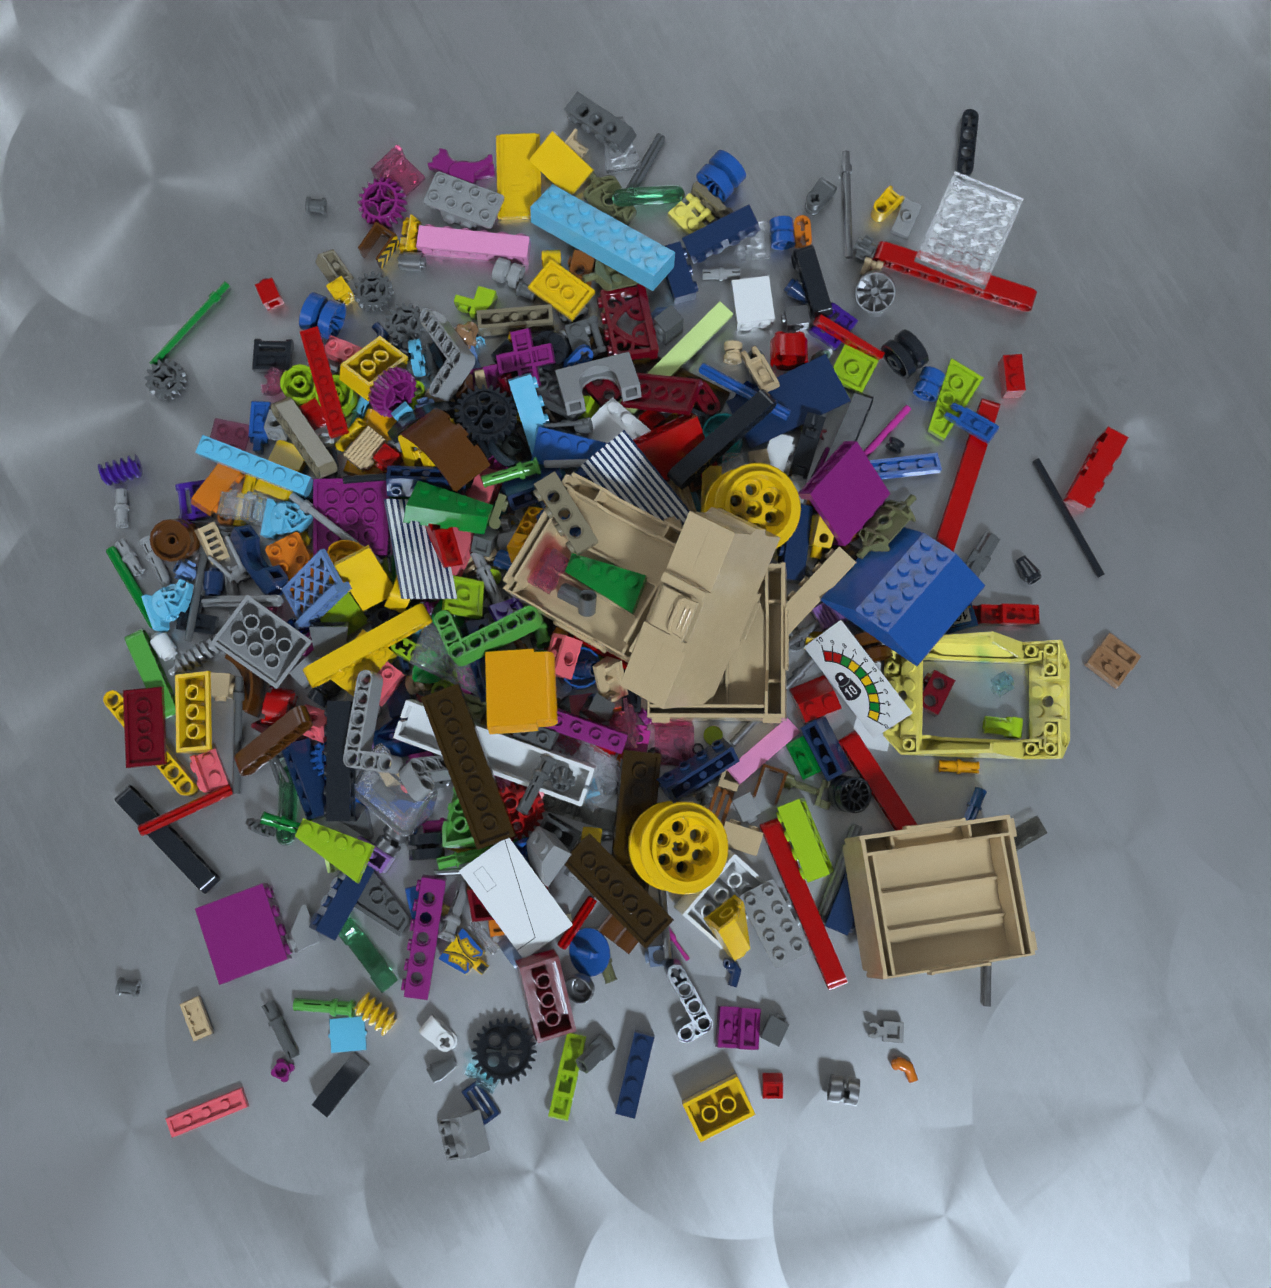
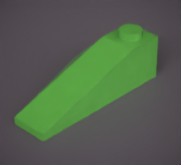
M453 786V798L451 803L448 804V816L442 826V847L477 848Z

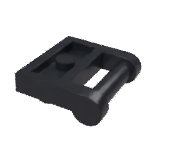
M255 339L252 370L254 372H285L291 369L292 351L294 349L293 340L262 341V339ZM262 348L285 349V352H266L261 350Z

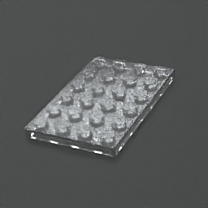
M955 171L914 261L984 290L1023 202V198Z

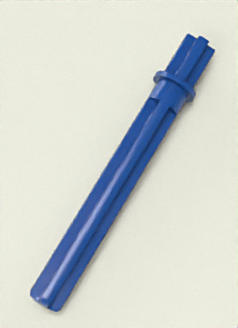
M702 363L699 368L700 374L747 400L757 393V391L706 363ZM777 403L771 413L786 421L791 414V410Z

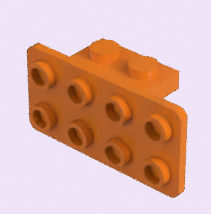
M294 532L265 548L272 566L280 565L289 578L288 582L314 557L313 551L307 549L301 534L298 532ZM311 568L310 576L314 578V569ZM320 571V580L323 581L324 572ZM301 578V586H302V587H304V579H303V578ZM310 581V590L313 591L314 582ZM322 585L319 586V593H320V594H323V586H322ZM291 587L290 591L294 597L295 588ZM300 591V599L304 600V592ZM310 595V601H309V603H312V604H313V595ZM300 604V610L303 613V605Z

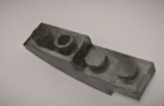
M544 793L542 800L545 811L613 832L616 812L588 803L578 806Z

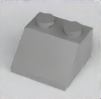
M537 826L526 842L530 867L544 885L548 887L571 856V853L555 834Z

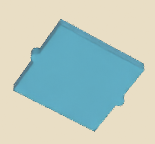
M363 1016L329 1019L330 1034L328 1037L331 1040V1053L367 1050L366 1034H368V1031H366L365 1021L362 1020Z

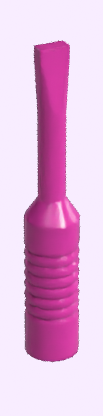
M669 927L670 941L675 944L685 961H688L690 958L679 945L675 934Z

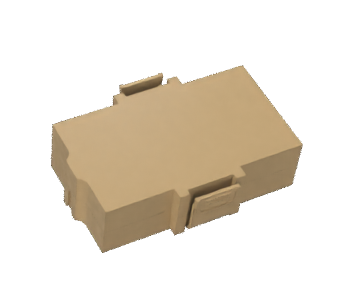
M711 507L706 513L689 511L667 568L662 575L661 583L646 621L643 622L641 627V633L620 685L662 709L710 704L733 650L739 648L741 644L740 638L746 640L761 605L758 602L761 596L758 590L780 537L721 508Z

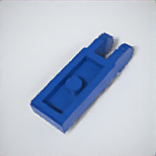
M952 403L950 407L955 412L961 414V416L958 418L948 412L944 415L945 419L987 444L990 443L999 430V426L956 403Z

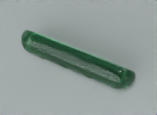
M679 185L622 188L613 192L612 202L618 207L678 203L683 200L685 192Z
M285 766L283 768L289 778V782L285 781L280 772L277 816L283 815L286 816V819L296 821L298 795L288 767ZM276 830V840L279 844L287 846L295 840L296 834L285 830Z

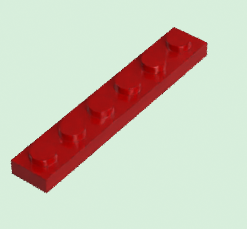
M316 326L299 331L329 436L332 439L348 434L349 429L320 329Z

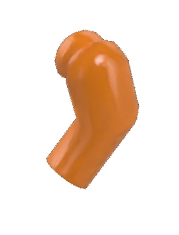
M902 1057L892 1060V1068L905 1072L909 1083L918 1080L911 1061Z

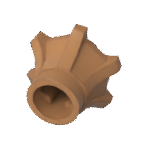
M468 321L464 325L458 324L457 327H453L469 349L471 346H476V336L479 331L478 326L474 322Z

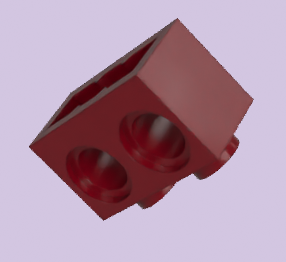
M599 379L602 381L600 385H594L593 381H591L583 388L599 404L600 408L610 400L604 397L608 393L614 394L613 398L617 402L622 399L617 384L614 385L608 379Z
M936 670L927 673L923 679L925 684L923 687V711L934 717L938 716L956 680ZM934 679L941 681L942 687L940 689L934 687ZM925 696H929L933 699L932 706H928L925 704Z

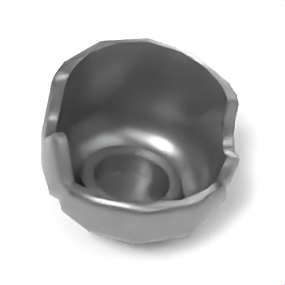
M576 973L565 982L568 997L573 1002L585 1004L592 999L595 985L586 974Z

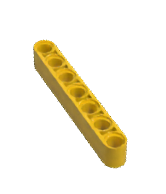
M418 604L303 668V672L311 687H318L428 626L433 620L424 604Z
M114 690L108 691L103 697V702L124 727L123 693ZM118 696V702L113 705V698ZM166 745L167 765L156 767L179 794L185 796L196 795L199 788L195 778ZM175 768H178L179 774L174 778L172 772ZM190 782L191 789L186 792L184 789L185 784Z

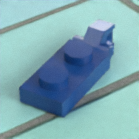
M251 402L248 437L250 438V443L253 444L255 454H263L264 444H268L269 439L264 430V425L269 409H271V402Z

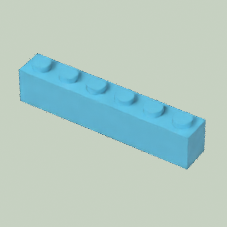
M530 373L508 379L531 454L533 455L539 426L544 427L543 425L550 423L547 413L543 414L541 408L544 406L542 396L537 395L535 389L539 387L536 377H532ZM539 464L540 470L544 469V464ZM559 468V471L562 477L564 478V476L566 475L565 469Z
M202 435L195 453L203 458L287 491L294 492L305 498L309 497L313 487V479L310 476L205 435Z

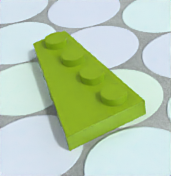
M951 358L927 432L944 441L954 425L945 419V413L948 412L959 417L960 414L955 412L950 406L952 403H956L965 408L984 377Z
M304 818L295 835L296 838L358 884L375 848L372 844Z

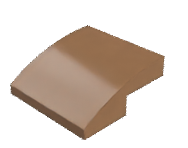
M1109 633L1090 656L1085 666L1117 689L1127 674L1133 670L1141 656L1113 634Z

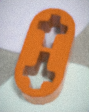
M799 215L794 220L793 230L796 249L811 245L812 243L810 219L805 215ZM799 222H803L805 225L804 231H801ZM801 236H804L805 245H802L800 242Z

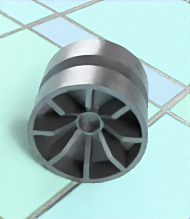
M872 270L865 273L859 279L855 289V298L858 305L869 313L885 311L895 299V282L888 273L881 270Z

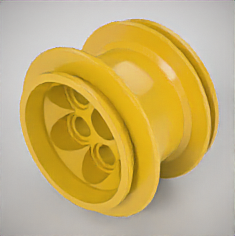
M765 463L745 464L721 475L710 487L703 507V513H706L711 507L721 508L780 537L776 548L783 545L793 535L799 523L801 513L799 494L791 479L780 469ZM747 485L751 486L753 490L751 495L746 492ZM764 494H767L769 496V503L764 502ZM732 496L737 499L736 507L730 503ZM748 507H751L752 510L747 514ZM766 513H769L772 517L770 523L765 520Z
M665 801L651 806L637 818L629 835L628 852L635 871L649 885L675 894H693L709 887L722 873L728 857V839L721 821L708 808L693 802L678 801L672 803L671 801ZM675 821L679 825V828L676 832H674L672 829V825ZM694 829L696 831V837L692 840L690 838V832ZM661 833L663 836V841L661 844H658L657 840L659 834ZM673 843H678L676 846L677 850H672L674 847ZM696 849L698 851V857L694 860L692 858V852ZM661 854L665 855V862L663 864L659 863V856ZM679 862H682L683 869L678 872L676 866Z

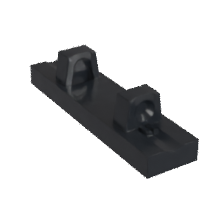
M807 412L788 477L797 474L802 475L805 479L808 478L826 417Z

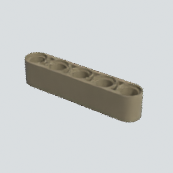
M287 397L272 403L271 410L274 417L316 478L321 479L337 472L336 462L292 398Z

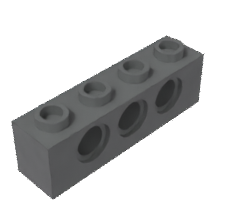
M578 91L564 108L570 122L575 125L576 123L580 124V127L585 132H592L597 140L607 142V145L615 152L619 150L624 154L637 136L631 126Z

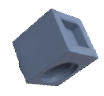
M671 943V955H672V958H673L672 943ZM663 944L648 946V951H644L645 961L650 963V967L664 966L666 960L656 961L653 957V953L656 950L663 951Z

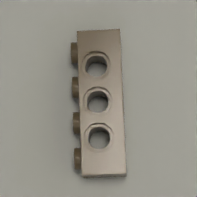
M552 304L477 311L478 331L481 337L506 335L509 332L527 328L531 332L555 330Z
M555 471L534 484L536 489L533 491L539 502L543 500L546 505L544 511L550 519L554 518L557 525H555V528L560 536L565 535L568 540L565 544L571 553L575 552L578 556L598 544V539ZM551 493H556L560 498L557 502H550L548 496ZM562 510H567L570 513V517L562 520L558 516ZM573 527L579 528L581 530L580 536L572 537L569 533L570 529Z

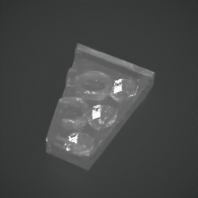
M623 116L617 117L623 122H625ZM605 142V170L607 174L643 169L633 142L624 154L619 150L613 151L607 145L608 143Z

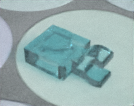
M470 1063L465 1075L470 1078H476L475 1085L493 1094L500 1080H497L496 1084H493L492 1077L486 1081L487 1074L485 1073L480 1076L481 1068L475 1069V1064Z

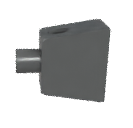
M311 622L309 628L316 657H324L346 644L349 622Z

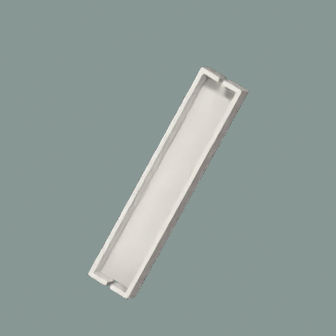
M413 699L406 700L400 717H408V720L404 719L398 722L393 738L442 756L423 703ZM474 722L494 775L528 787L533 778V769L537 768L541 760V754H545L557 761L551 772H554L555 768L557 769L560 766L568 767L573 771L575 782L574 785L570 786V789L561 792L554 789L552 782L547 780V782L544 781L540 792L578 806H582L585 803L590 788L589 785L592 783L597 766L554 750L547 751L512 738L513 735L507 733L490 735L487 726Z

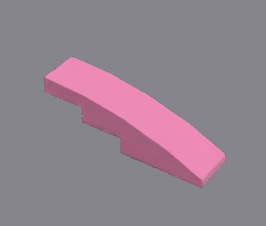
M787 717V721L781 722L739 759L740 762L727 769V771L741 784L796 737L800 731Z

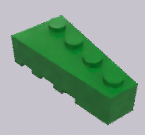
M418 481L406 504L403 523L416 521L420 522V525L428 526L430 523L440 525V528L444 529L457 527L459 531L485 534L493 505Z

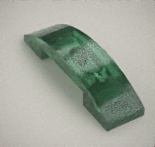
M351 917L348 918L339 933V937L346 946H349L370 974V978L381 993H384L398 979L365 932Z

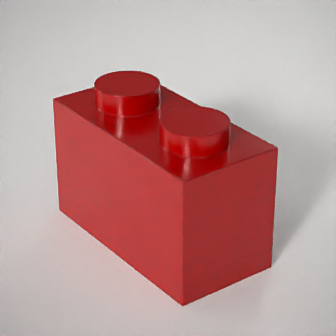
M1022 354L1003 355L998 362L1002 399L1021 398L1026 391Z

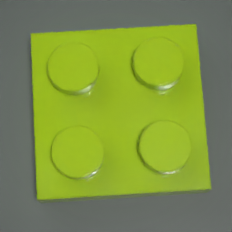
M845 344L833 368L844 387L854 392L863 393L879 360Z
M453 575L457 599H443L442 610H446L450 614L480 620L483 613L484 582Z

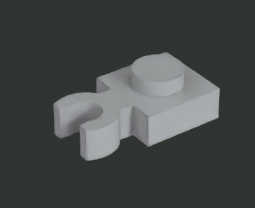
M883 1020V1026H879L875 1022L868 1023V1026L876 1028V1032L868 1034V1037L878 1038L881 1035L883 1042L903 1043L904 1022Z

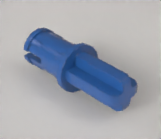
M979 787L974 788L971 800L966 804L968 806L964 815L966 821L977 818L979 811L982 810L981 805L987 794L986 790Z

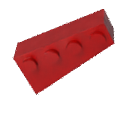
M1109 426L1097 437L1065 495L1064 503L1081 512H1084L1087 508L1091 509L1096 501L1094 496L1102 490L1105 484L1103 482L1104 479L1113 470V464L1120 457L1122 448L1129 437Z

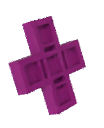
M529 328L510 332L514 351L496 355L499 374L503 375L518 371V375L521 376L530 373L532 377H536L538 386H541L538 367L556 363L552 344L548 343L534 347Z

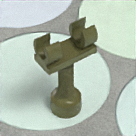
M787 774L783 788L790 790L792 787L816 795L813 805L825 810L830 809V802L821 800L824 788L828 790L830 781L823 779L820 787L815 788L806 783L798 782L795 780V775Z

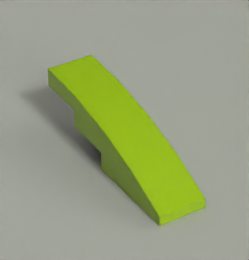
M573 1033L566 1035L548 1115L550 1118L568 1121L580 1070L575 1060L584 1052L586 1036Z

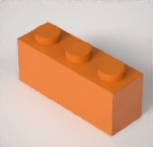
M217 464L191 498V504L210 517L214 512L217 514L223 506L221 502L224 498L228 499L234 491L232 489L236 483L240 484L245 475L224 465Z

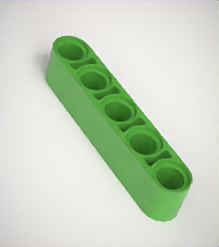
M142 628L125 636V642L145 687H164L165 719L176 715L175 694L158 655L150 644V637L146 630Z

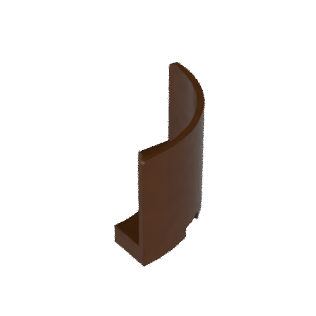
M434 408L401 433L402 437L415 444L435 464L453 491H458L490 466L479 446H473L467 438L469 435L459 423L457 425L453 424L450 421V415L438 408Z
M226 654L224 658L233 663L243 677L245 692L243 711L259 718L265 699V680Z

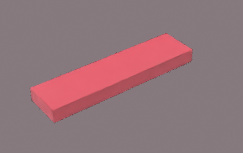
M241 1087L165 1119L173 1138L249 1107L244 1088Z

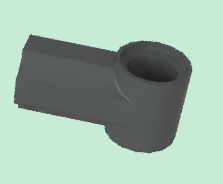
M566 582L561 585L557 598L577 607L578 613L581 616L590 617L596 613V592L588 589L581 591Z
M603 1033L589 1044L590 1047L575 1060L577 1067L586 1074L616 1049Z

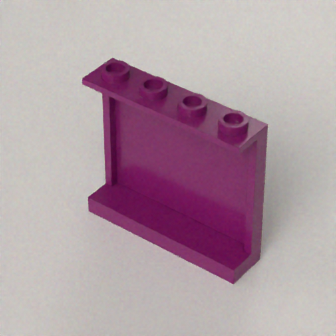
M844 441L798 492L801 499L811 501L834 535L835 539L832 545L839 546L849 544L853 536L863 528L865 522L874 515L878 507L891 494L857 441Z
M268 883L259 884L195 908L219 985L292 959L291 954L293 950L290 949L286 941V928L280 922V910L277 904H274L272 898L274 897L272 887L268 886Z

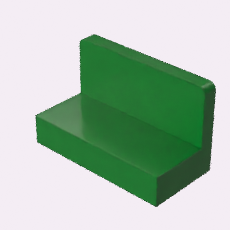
M804 736L786 744L803 780L822 771Z

